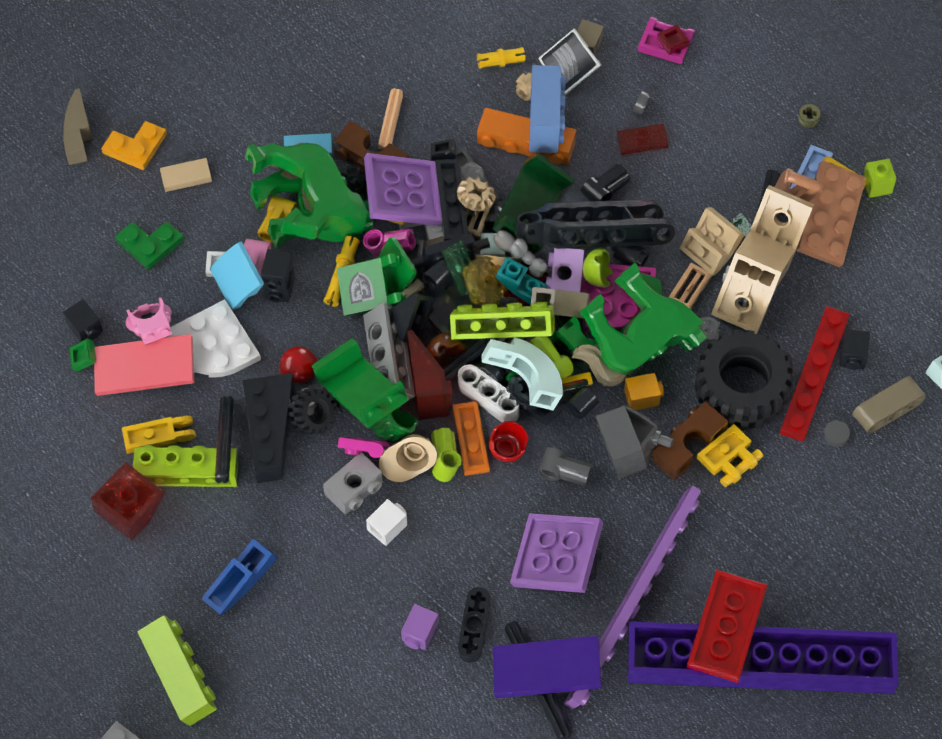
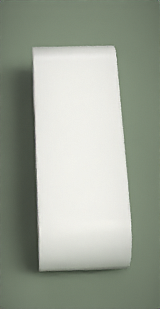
M464 365L458 371V388L463 395L473 402L477 401L478 406L500 422L517 421L520 405L516 406V400L509 399L510 393L506 391L504 386L474 365ZM467 378L474 379L473 382H466L464 380ZM487 392H491V393H493L494 395H493V396H485V395H483V394H484V393H487ZM506 406H510L514 409L506 411L503 408Z

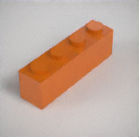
M485 108L477 129V144L487 148L502 149L508 153L527 155L528 157L538 153L554 164L569 165L576 143L577 129L565 127L564 142L559 144L558 153L529 152L530 118Z

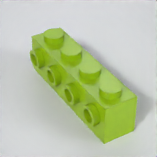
M547 302L532 303V306L522 307V303H509L507 307L498 308L497 304H484L482 308H472V305H459L450 314L451 339L552 336L555 331L554 305L547 306Z
M152 445L135 447L132 471L135 486L237 487L239 464L237 448H231L229 481L227 483H217L215 481L217 448H206L204 446L181 448L176 445H171L167 448H156Z
M163 615L137 631L179 719L191 726L216 711L217 708L213 702L216 700V697L211 688L205 686L202 680L205 675L201 667L197 663L194 664L191 658L194 655L193 650L186 641L183 642L181 637L183 630L179 623Z

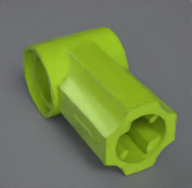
M537 336L529 341V343L539 348L551 359L560 374L561 380L573 373L571 360L567 356L558 353L548 336Z
M440 428L434 430L431 434L432 444L437 451V460L432 468V473L437 480L449 482L460 467L462 459L456 450L454 432L450 428Z

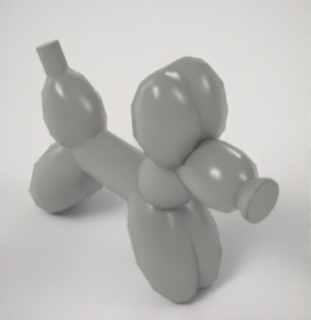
M499 230L494 235L495 244L503 251L510 253L512 257L521 258L525 264L530 265L529 271L534 277L541 278L543 273L548 270L545 260L535 258L534 254L528 251L527 243L523 239L519 238L516 240L509 232Z

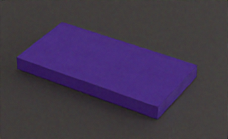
M598 636L493 646L495 698L602 688Z

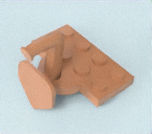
M826 161L819 163L815 180L793 172V169L790 168L782 172L775 188L815 204L796 251L837 267L843 265L866 177ZM791 183L796 184V186L790 189Z

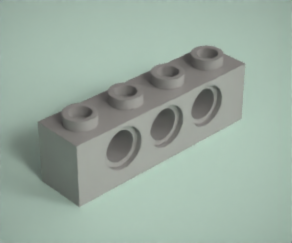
M382 303L363 315L370 364L393 384L401 381L409 400L415 396L407 342L399 340L391 308L394 306Z

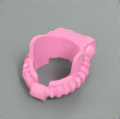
M161 297L158 298L159 303L151 305L146 303L138 306V309L132 313L129 309L127 310L126 326L135 335L142 338L144 345L172 334L169 325L172 311L168 305L164 304ZM150 312L156 313L151 318L140 319L142 315Z

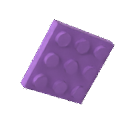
M372 153L366 154L364 164L370 218L440 226L442 214L435 161Z
M529 513L510 580L512 586L585 593L603 527L602 520L591 517Z

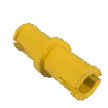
M523 47L510 50L500 48L496 52L477 54V61L480 62L477 64L479 69L497 65L505 67V64L525 62V55H520L525 53Z

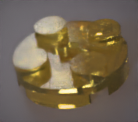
M488 256L472 260L462 271L466 287L470 293V300L475 305L498 304L504 292L507 291V288L495 277L501 266L499 264L495 266L491 262L493 259Z

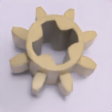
M522 73L516 80L518 83L516 85V93L524 101H531L532 73L527 75Z

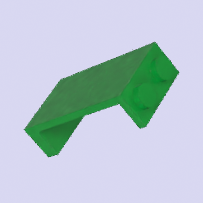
M353 338L312 365L318 383L367 428L408 401L403 383L401 381L395 384L390 382L362 356L359 345Z

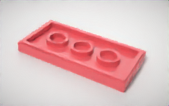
M191 334L165 337L145 345L143 341L95 347L96 363H94L95 394L97 396L194 383L193 337Z

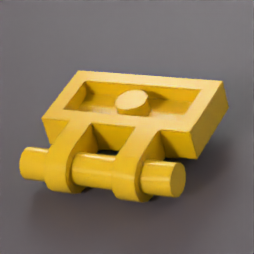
M733 424L699 452L697 459L714 476L722 470L726 475L720 479V483L724 487H728L731 483L738 482L741 479V475L748 469L752 470L756 467L758 461L763 457V453L759 449L750 453L747 448L751 446L752 441ZM738 456L742 459V462L734 467L730 462Z

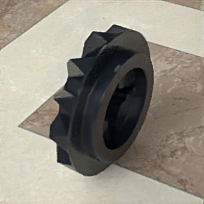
M520 375L513 376L508 382L506 389L510 393L509 399L516 400V406L521 404L526 410L530 407L536 410L538 407L530 405L529 396L521 393L522 390L525 393H529L525 380Z

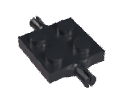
M471 233L425 246L424 254L410 261L415 269L424 266L425 271L438 260L445 261L452 269H463L474 263L476 251L490 248L488 238L474 241Z

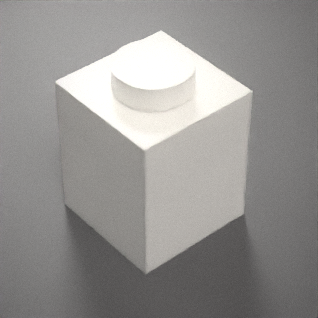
M387 499L366 519L367 530L387 546L407 526V513L400 504H393Z

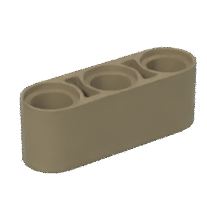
M907 376L861 403L853 411V416L865 431L871 434L920 405L925 400L926 394L911 376Z

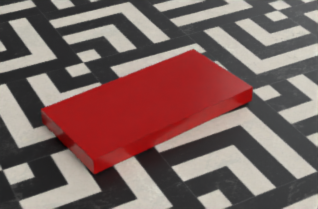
M716 569L687 668L739 683L767 584Z

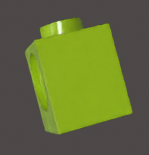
M890 159L866 163L863 176L868 180L865 187L869 198L892 194L897 178Z

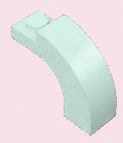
M516 337L513 338L511 344L490 339L482 353V362L504 367L518 373L528 385L530 405L554 410L563 396V388L560 374L551 359L533 344Z

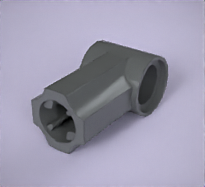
M546 448L538 474L550 481L563 479L586 486L592 470V464L567 457V454L560 449Z

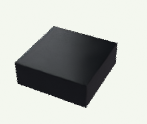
M454 139L432 143L431 160L456 159Z

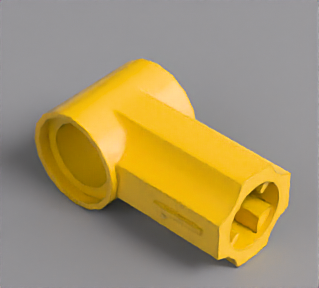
M274 195L269 202L267 215L257 232L258 237L272 244L273 242L267 231L270 219L285 218L295 208L298 209V203Z

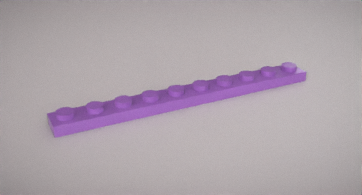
M692 485L681 496L599 640L601 667L605 661L608 662L614 655L616 648L613 646L617 639L621 640L627 632L628 626H626L628 619L634 618L639 611L640 605L637 603L641 596L645 597L653 585L650 581L653 575L657 576L664 566L662 559L665 554L669 555L676 545L674 538L677 533L681 534L687 526L688 521L685 519L688 513L692 514L700 502L697 498L701 490ZM589 689L570 691L564 705L572 710L579 705L584 706L591 692L588 691Z

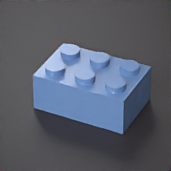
M532 65L529 152L558 153L559 144L564 142L566 76H561V66Z

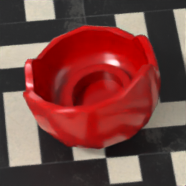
M292 347L282 355L279 361L280 375L293 373L294 383H305L314 377L315 373L312 365L317 362V359L305 347Z
M515 421L500 423L493 429L490 435L489 449L491 454L500 461L515 462L526 451L529 439L524 427Z

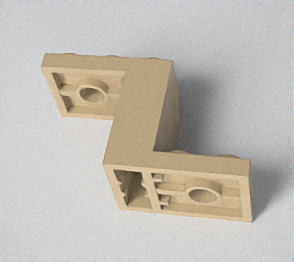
M770 185L767 187L751 230L735 252L711 315L745 330L755 331L754 334L758 333L775 289L791 264L815 204ZM779 212L785 213L788 217V222H780L776 214ZM737 298H746L749 302V306H740L737 302Z

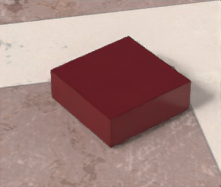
M678 25L657 34L658 41L668 55L689 46L690 41Z

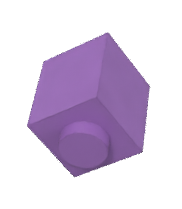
M414 604L401 630L402 641H404L405 645L412 649L421 648L426 650L439 624L438 613Z

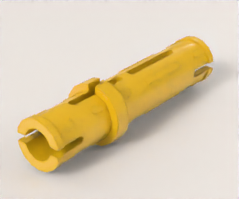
M346 236L341 253L336 257L337 264L323 300L329 306L331 300L333 301V307L339 305L341 294L337 268L355 264L354 256L360 244L359 239L356 237L353 238L351 244L352 236Z

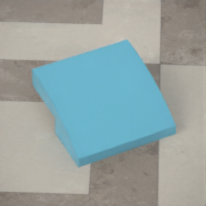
M242 241L226 251L210 268L232 311L240 308L248 297L256 295L264 285Z

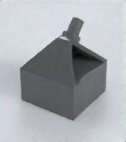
M625 405L596 416L601 437L618 479L647 469L655 445L658 446L660 444L672 448L674 444V439L663 435V432L658 430L657 425L649 418Z

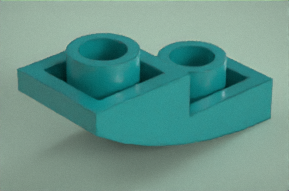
M506 257L495 277L513 294L531 305L533 287L546 288L547 284L526 274L527 267Z

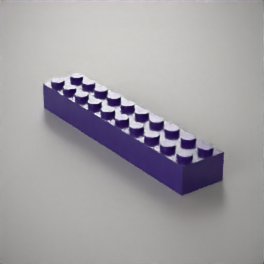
M629 623L627 683L894 694L899 683L896 632L755 627L739 683L687 668L699 624Z

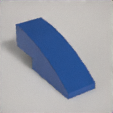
M252 539L237 559L233 558L201 599L220 615H223L258 582L278 557L259 541Z

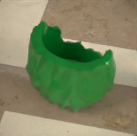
M397 408L372 425L371 429L382 440L396 442L398 439L413 433L418 425V421L416 418H412L409 412H403Z

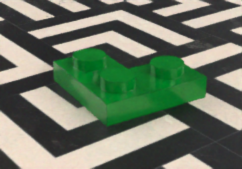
M167 221L149 236L134 222H131L115 236V240L147 270H150L184 241V237Z

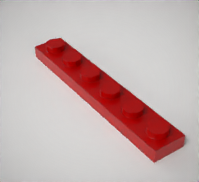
M826 306L782 424L781 435L804 442L850 313Z

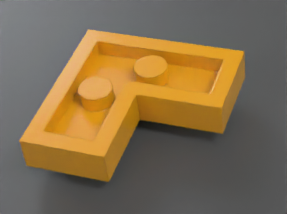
M147 121L143 123L134 139L113 130L101 148L102 153L145 170L166 137L167 132L166 129Z

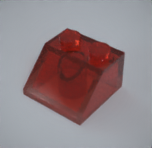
M125 462L91 497L94 512L132 541L151 521L164 496V491Z

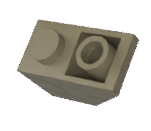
M533 287L531 306L535 302H547V306L554 305V315L583 318L579 312L589 304L590 294Z

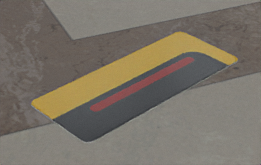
M590 372L562 379L563 391L593 384Z

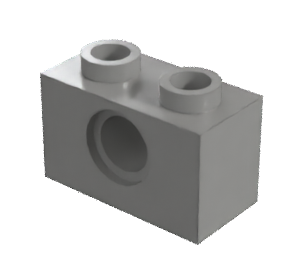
M360 452V455L355 456L323 484L325 496L346 515L349 511L358 509L363 503V499L370 493L374 494L381 488L383 483L382 471ZM354 482L361 484L359 487L352 488L349 486L351 483Z

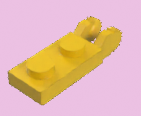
M190 415L175 418L167 417L123 427L122 433L127 454L134 453L135 447L152 445L157 448L195 439L196 433L193 429L174 431V428L181 429L192 425V417Z

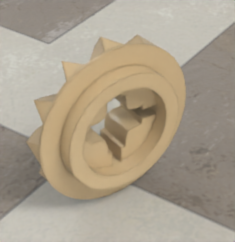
M469 177L466 181H462L457 189L459 201L466 208L473 211L488 210L496 198L494 188L488 186V181L485 183L481 182L479 177L475 180ZM473 190H475L477 193L481 192L480 197L477 194H473Z

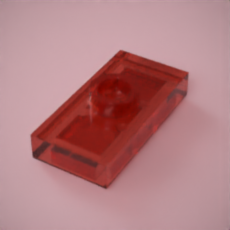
M664 124L617 131V139L622 155L668 148L669 143Z

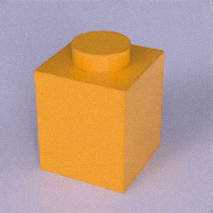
M655 373L625 378L624 391L629 408L641 410L660 405V398L664 396L662 382H657Z

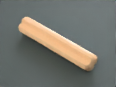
M393 88L390 91L378 142V148L381 151L389 143L392 144L403 99V91L401 89Z

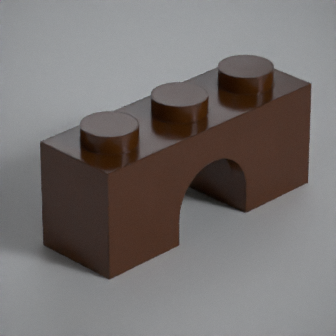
M349 121L334 139V149L337 157L343 161H349L356 167L360 165L362 172H365L364 157L367 153L409 158V154L390 143L380 152L368 151L367 149L371 145L370 132L352 121Z
M706 401L700 407L695 406L689 412L688 419L683 423L679 422L671 430L669 437L674 439L672 448L660 444L654 446L653 462L676 481L693 463V454L685 447V444L690 440L697 439L703 441L708 446L727 430L728 420Z

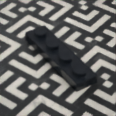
M459 159L435 160L442 214L443 240L446 241L469 234L465 206L459 201L457 196V189L462 182Z

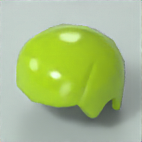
M597 248L590 251L582 265L583 276L589 284L604 288L610 286L611 283L606 278L613 274V271L608 266L610 262L609 253L605 249Z

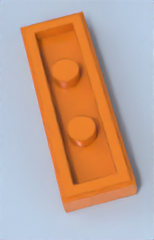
M478 402L452 405L464 475L490 472Z

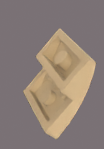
M709 207L705 208L696 228H689L679 249L710 275L715 276L733 255L745 234L716 210Z

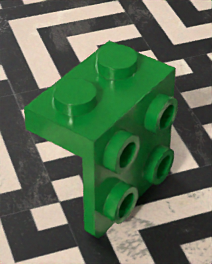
M395 237L388 238L378 258H381L388 254H395L400 256L401 259L399 266L384 268L388 295L403 292L410 286L416 276V269L404 252L403 247Z

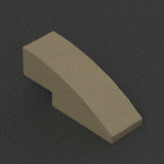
M80 88L75 89L65 113L63 126L64 147L69 165L88 161L83 142L92 140Z

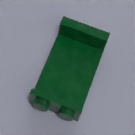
M538 153L525 160L492 229L496 232L499 230L507 231L516 240L519 239L515 233L517 217L522 213L538 210L546 203H557L563 189L572 185L575 180L566 171L550 163L546 157ZM528 219L523 220V223L528 222ZM527 243L528 251L532 254L542 250L545 245L543 243Z

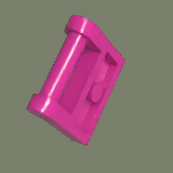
M650 17L638 45V51L682 64L693 40L695 30L680 28L690 41L689 46L668 55L658 41L657 34L660 33L658 31L663 32L673 27V25L660 22L658 18Z
M339 437L338 448H344L345 454L360 455V452L365 455L366 451L373 458L381 457L385 450L391 447V444L385 441L356 437Z

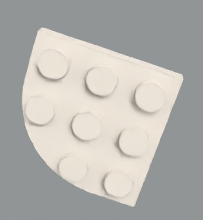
M226 300L170 327L172 334L167 336L191 334L193 337L194 373L209 375V377L228 376L261 360L259 352Z

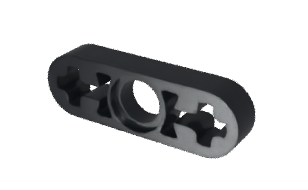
M475 587L467 594L458 643L459 657L469 663L475 662L481 657L490 607V595L486 589L481 587ZM477 596H482L479 612L474 611V600H476ZM471 619H478L482 626L480 629L473 631L467 627V622ZM469 637L474 638L473 647L475 650L471 654H467L465 649L468 648Z

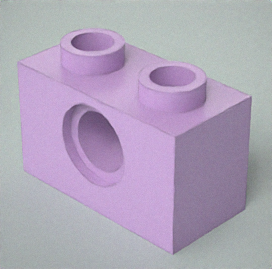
M554 248V253L549 252L548 267L553 268L552 277H547L546 280L547 289L580 292L584 250ZM561 267L571 269L572 275L568 280L559 279L557 273Z

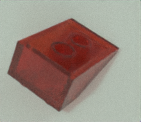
M413 330L407 331L409 359L419 420L449 416L448 407L453 406L451 380L445 379L444 370Z

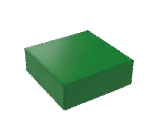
M87 338L69 348L72 370L78 372L96 363L93 340Z

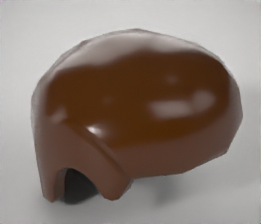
M443 332L434 337L428 344L425 353L426 359L432 367L438 368L442 365H447L452 356L457 357L465 350V344L460 339L452 340L450 333Z

